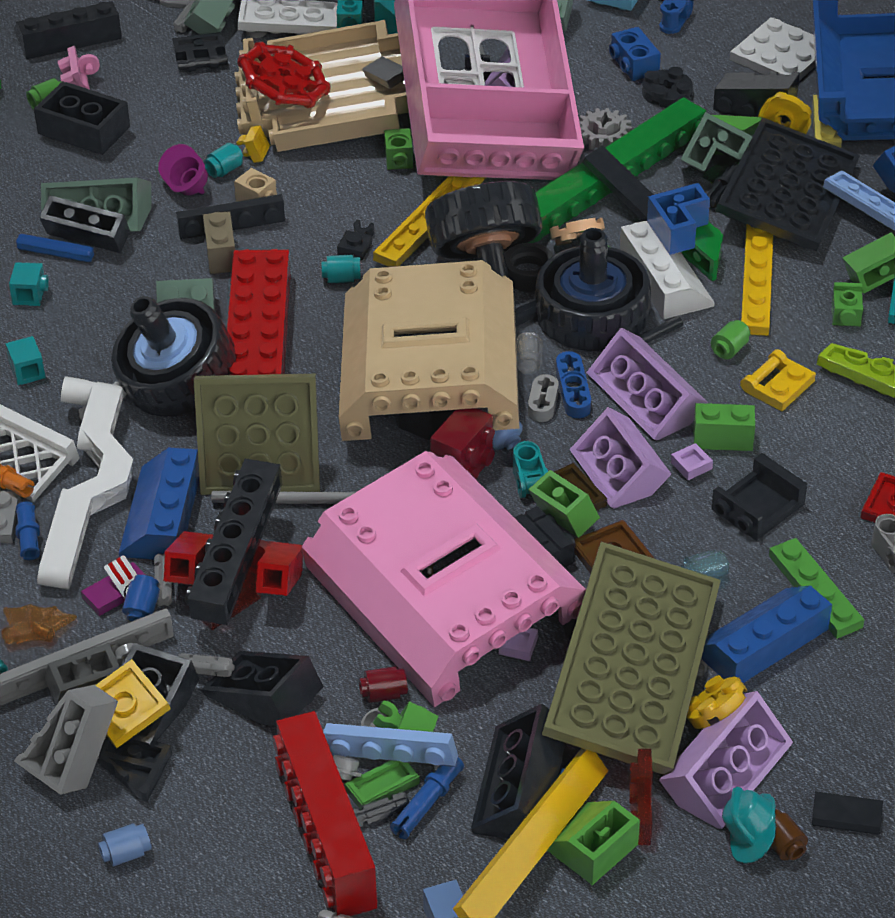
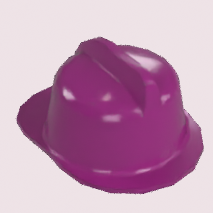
M177 144L167 149L158 163V171L163 180L175 192L189 196L198 192L204 194L205 190L203 187L208 181V173L203 160L186 144Z

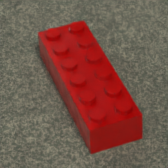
M312 711L276 721L277 735L272 736L276 754L279 755L274 757L276 769L279 776L284 775L286 778L284 789L287 800L289 802L294 801L296 805L293 808L294 818L297 827H303L305 830L302 837L307 854L313 853L315 860L312 861L315 877L317 881L323 880L325 887L322 888L326 907H333L336 916L340 914L353 916L377 909L375 865L316 712Z

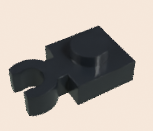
M356 220L353 224L354 232L346 230L337 245V255H353V257H360V260H363L372 245L374 223H370L366 228H361V220Z

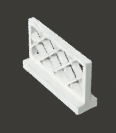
M0 404V436L9 435L12 438V442L0 444V453L13 450L14 458L0 461V464L3 466H15L16 472L27 479L38 478L39 482L34 486L32 494L26 498L35 502L67 464L73 466L80 459L72 439ZM28 446L34 448L35 453L18 456L19 448ZM52 457L57 459L53 466L41 468L40 460ZM36 461V470L21 473V464Z

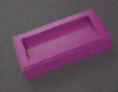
M134 562L130 563L137 575H146ZM110 576L81 591L82 599L99 616L125 601Z

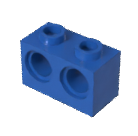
M639 27L612 33L611 44L609 45L610 56L618 62L622 71L626 72L632 81L644 78L647 71L660 70L661 53Z

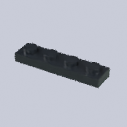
M282 194L176 212L180 239L205 235L203 214L214 212H230L232 230L285 222Z

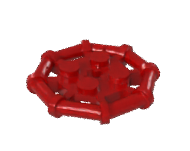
M256 42L250 51L238 57L237 64L242 68L246 78V86L275 101V105L290 104L312 108L315 106L316 101L330 93L331 85L324 77L321 70L322 64L296 51L292 45L286 47Z

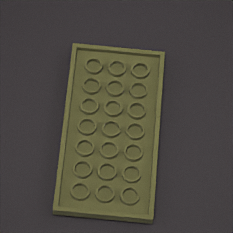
M601 542L542 735L663 775L671 773L674 769L721 580Z

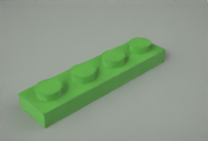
M797 538L770 548V559L793 587L811 585L832 604L829 630L836 639L863 628L864 618Z

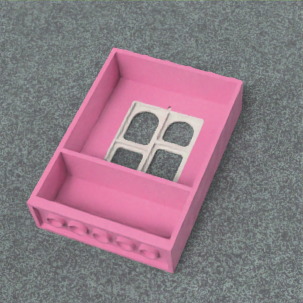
M395 0L394 9L418 175L555 180L577 166L584 145L557 0ZM456 37L464 41L469 49L472 68L470 71L445 70L441 67L438 43L441 39ZM486 39H496L503 42L508 47L511 62L496 63L482 61L479 51L480 43ZM483 73H511L514 77L515 87L485 86ZM467 80L473 82L474 85L444 84L443 81Z

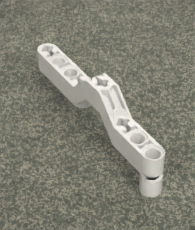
M68 376L64 378L61 402L86 406L79 430L77 449L84 450L99 467V472L96 477L70 489H62L39 566L37 584L69 590L90 516L127 497L132 479L133 458L113 437L123 399V386L102 382L96 383Z

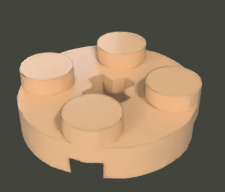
M596 218L569 222L566 223V228L559 229L558 226L550 228L551 239L555 240L556 246L572 243L571 240L580 237L586 229L598 228L604 230L603 218L598 220Z

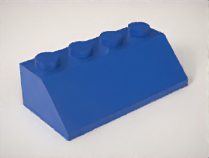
M168 447L141 467L119 549V557L125 556L126 558L154 560L158 553L165 554V550L183 531H187L199 484L198 449Z
M811 585L785 588L707 636L701 659L718 675H721L723 679L738 677L744 683L829 630L832 604Z

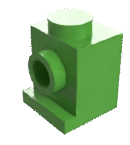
M834 282L831 302L832 325L861 326L863 314L862 283Z

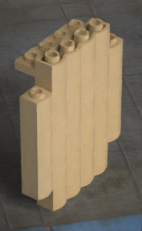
M385 20L267 41V45L286 47L292 45L296 51L322 64L321 70L326 81L330 83L331 89L330 93L322 96L312 108L290 104L275 105V101L246 86V78L242 68L239 67V71L235 72L237 84L235 90L238 101L236 108L238 117L241 118L237 119L239 134L247 135L252 126L260 125L265 136L269 137L270 144L276 145L277 152L383 134L384 130L400 129L398 114L409 113L405 81L389 89L365 77L362 68L382 56L402 66L398 33L388 35ZM253 38L243 39V50H239L240 55L246 54L253 48Z

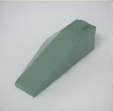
M138 177L41 183V210H43L49 195L123 214L130 232L141 231L151 210V181Z

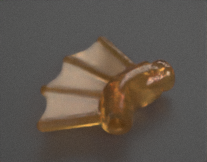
M28 604L19 608L4 607L3 612L10 627L2 629V639L6 644H12L13 642L18 644L34 640L51 642L55 632L76 620L77 616L75 614L63 613L56 606L43 608Z

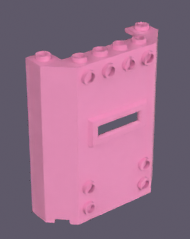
M427 451L325 510L318 520L321 524L313 538L307 537L302 545L305 566L399 669L405 670L406 677L433 707L444 701L451 700L460 691L458 671L468 665L475 664L480 657L493 649L500 648L507 640L518 633L527 631L540 619L552 615L557 609L559 622L562 625L572 619H577L586 589L453 456L445 455L444 457H438L434 453ZM474 538L481 544L480 547L428 579L420 572Z

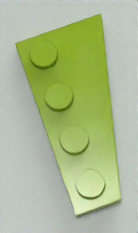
M833 343L818 355L816 365L827 369L831 373H837L849 378L857 384H863L875 389L883 395L895 398V365H893V359L886 357L871 359L868 358L867 352Z

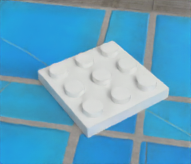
M771 17L730 51V60L764 75H769L770 72H778V75H791L792 72H800V81L815 68L814 35Z

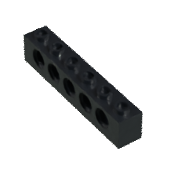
M245 458L241 469L236 470L231 493L227 492L224 499L223 513L218 515L215 520L214 535L212 539L209 538L206 542L203 562H199L196 566L194 584L189 586L186 591L185 604L189 605L191 619L228 625L283 485L280 464Z

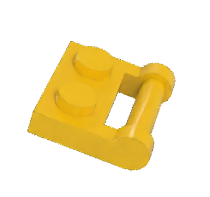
M775 349L761 367L752 375H747L740 381V386L744 392L783 412L815 382L816 373L788 359L783 351ZM775 368L781 370L765 386L759 384Z

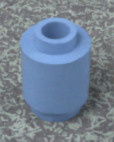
M132 823L102 834L103 841L98 843L103 861H110L113 867L145 855L144 852L151 850L150 839L144 824L135 826Z

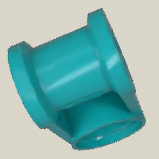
M530 441L520 442L513 449V474L516 480L517 491L520 498H525L526 494H531L528 489L548 472L540 448Z

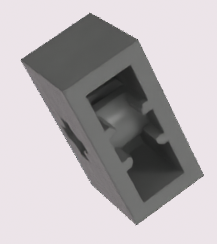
M107 643L48 663L45 681L57 705L68 690L96 685L119 669L120 666L110 644Z

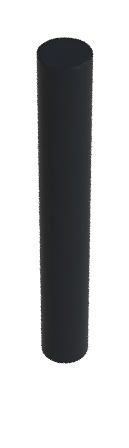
M677 316L637 336L641 337L646 343H649L682 327L683 320L680 316Z

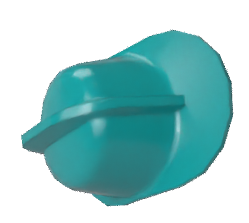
M735 787L732 790L731 799L723 809L722 818L730 832L732 855L738 862L747 864L757 861L764 856L773 843L776 830L775 799L770 794H758L752 790H743L740 787Z

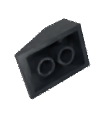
M133 643L122 666L132 659L171 708L129 739L152 747L186 707L199 681V677L192 660Z
M239 651L232 658L235 669L232 671L231 676L220 677L216 674L202 688V692L205 696L261 725L277 726L276 721L298 715L305 706L314 700V697L324 686L309 656Z

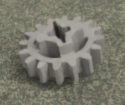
M596 108L595 113L586 111V116H579L583 145L589 144L590 150L595 147L598 149L602 145L607 147L632 130L631 120H627L626 114L619 116L618 110L612 113L609 108L602 111Z

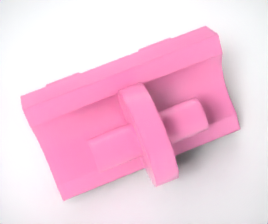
M75 46L67 48L68 56L58 60V66L62 72V75H60L61 82L64 81L90 90L87 75H92L99 70L100 63L98 58L92 54H86L78 58Z

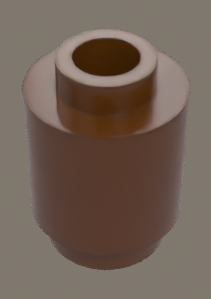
M775 809L776 830L771 848L781 860H796L805 853L808 838L787 813H782L779 809Z

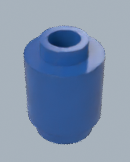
M139 574L135 575L134 581L129 583L122 612L127 615V620L132 622L154 613L160 593L158 588L159 581L157 579Z

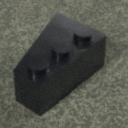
M756 72L726 73L714 90L713 110L733 116L758 117L764 103L776 93L784 92L797 97L800 72H792L791 75H778V72H770L769 75H756ZM780 115V117H782V123L786 124L787 121L790 122V119L787 116Z

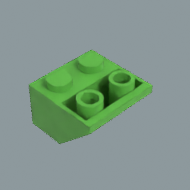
M615 801L587 802L576 812L547 851L593 885L638 845L640 819Z

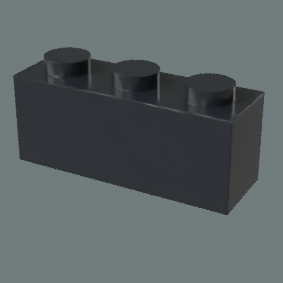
M49 195L39 217L46 233L49 235L120 254L130 233L123 214Z

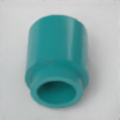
M229 142L207 155V159L204 160L207 173L212 178L225 176L242 165L243 153L237 145Z
M334 255L327 256V261L321 262L322 278H328V283L354 282V279H361L360 257Z

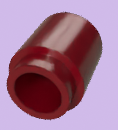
M394 666L364 671V678H359L361 697H367L369 703L400 699V695L408 693L405 670L396 669Z

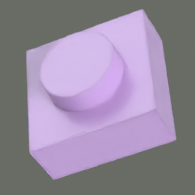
M696 443L671 454V463L687 480L712 470L713 460Z
M529 628L527 631L520 632L510 638L499 648V655L530 661L538 639V629Z

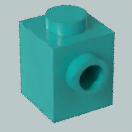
M15 262L9 282L12 305L40 306L43 293L48 291L49 277L44 275L43 264Z

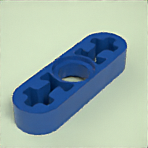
M562 352L556 358V374L566 414L572 418H584L591 412V395L582 359L575 352ZM567 365H570L572 371H568ZM569 382H577L580 384V386L569 387L566 384ZM579 398L580 405H577L574 399Z

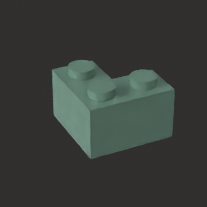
M705 112L680 162L704 173L715 150L739 162L753 136Z

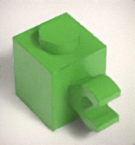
M383 701L378 711L386 714L387 717L378 713L373 724L380 728L433 732L439 716L410 701L401 714H399L393 703Z

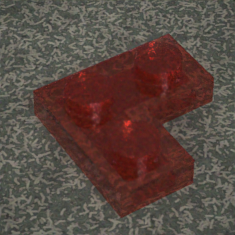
M638 749L637 762L630 763L629 804H635L636 811H630V813L640 819L638 845H651V791L653 779L651 749Z

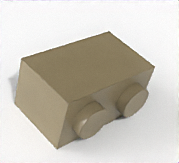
M230 212L203 214L210 274L232 272L235 244Z

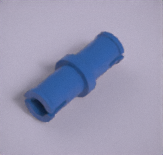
M25 501L16 506L18 525L15 531L17 538L20 540V556L24 560H34L40 556L38 545L40 526L36 523L35 505Z

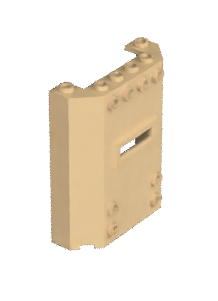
M483 260L370 268L363 275V279L354 288L351 287L345 293L339 424L342 441L372 439L369 416L485 407L488 408V413L493 415L494 430L519 429L515 301L512 280L506 276L501 277L491 270V266ZM457 330V333L394 337V335Z

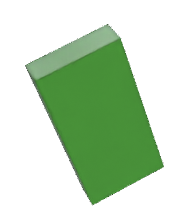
M390 760L362 774L361 777H356L346 782L345 790L358 808L362 809L361 805L386 796L388 799H391L392 794L406 791L420 784L419 775L408 762Z

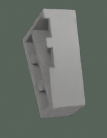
M95 685L68 690L46 718L48 722L40 732L32 736L30 739L32 743L24 753L16 757L14 762L60 795L87 788L118 701Z

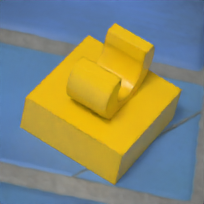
M260 125L252 126L248 134L241 135L236 142L237 145H245L242 152L243 156H250L253 163L262 162L270 147Z

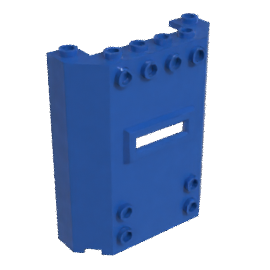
M813 0L812 18L819 120L836 130L837 135L843 140L895 139V78L864 79V77L895 76V13L838 15V0Z

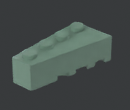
M195 0L185 18L184 24L200 35L221 32L226 24L223 19L225 16H229L235 4L232 3L233 0Z

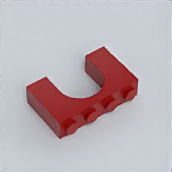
M183 531L165 550L163 581L193 585L196 566L199 562H203L206 542L209 538L212 539L213 534ZM260 541L248 572L257 575L256 592L284 596L289 594L302 576V545Z

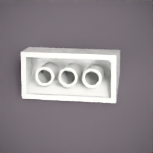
M647 221L621 227L620 250L631 254L645 266L651 281V302L663 320L714 307L713 299L682 253L669 255Z

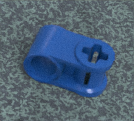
M664 0L660 5L662 20L659 24V29L667 34L679 32L692 13L694 0Z

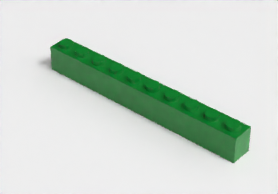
M683 97L605 148L636 177L689 142L707 110ZM580 163L536 192L542 219V231L534 240L528 243L540 241L550 233V228L560 227L613 192L583 163Z

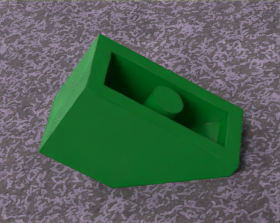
M708 222V225L696 228L695 248L681 252L690 263L712 282L717 279L722 253L723 234L718 228Z

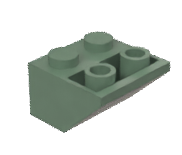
M212 278L156 281L157 303L174 298H189L201 301L215 311V290Z

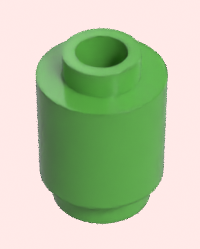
M52 78L32 86L26 92L31 108L34 110L61 81Z
M740 320L728 322L712 337L710 344L713 352L722 359L728 360L733 358L748 343L750 329Z

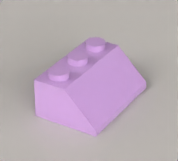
M609 407L569 449L594 485L607 497V503L614 509L652 496L671 475L670 471L630 418Z

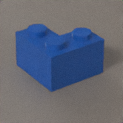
M699 183L648 196L647 222L669 255L695 248L696 228L708 225L710 199Z

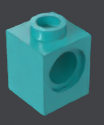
M338 0L337 28L363 24L362 0Z

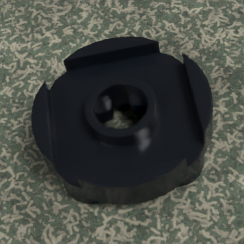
M680 67L647 71L642 82V95L644 99L651 104L652 101L659 102L660 107L664 108L669 107L683 97L686 99L689 96L691 97L693 92L692 80L683 74V69Z

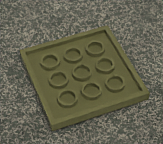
M316 373L195 376L194 391L200 495H210L212 491H232L234 474L236 470L241 469L245 458L280 464L283 483L280 492H320Z

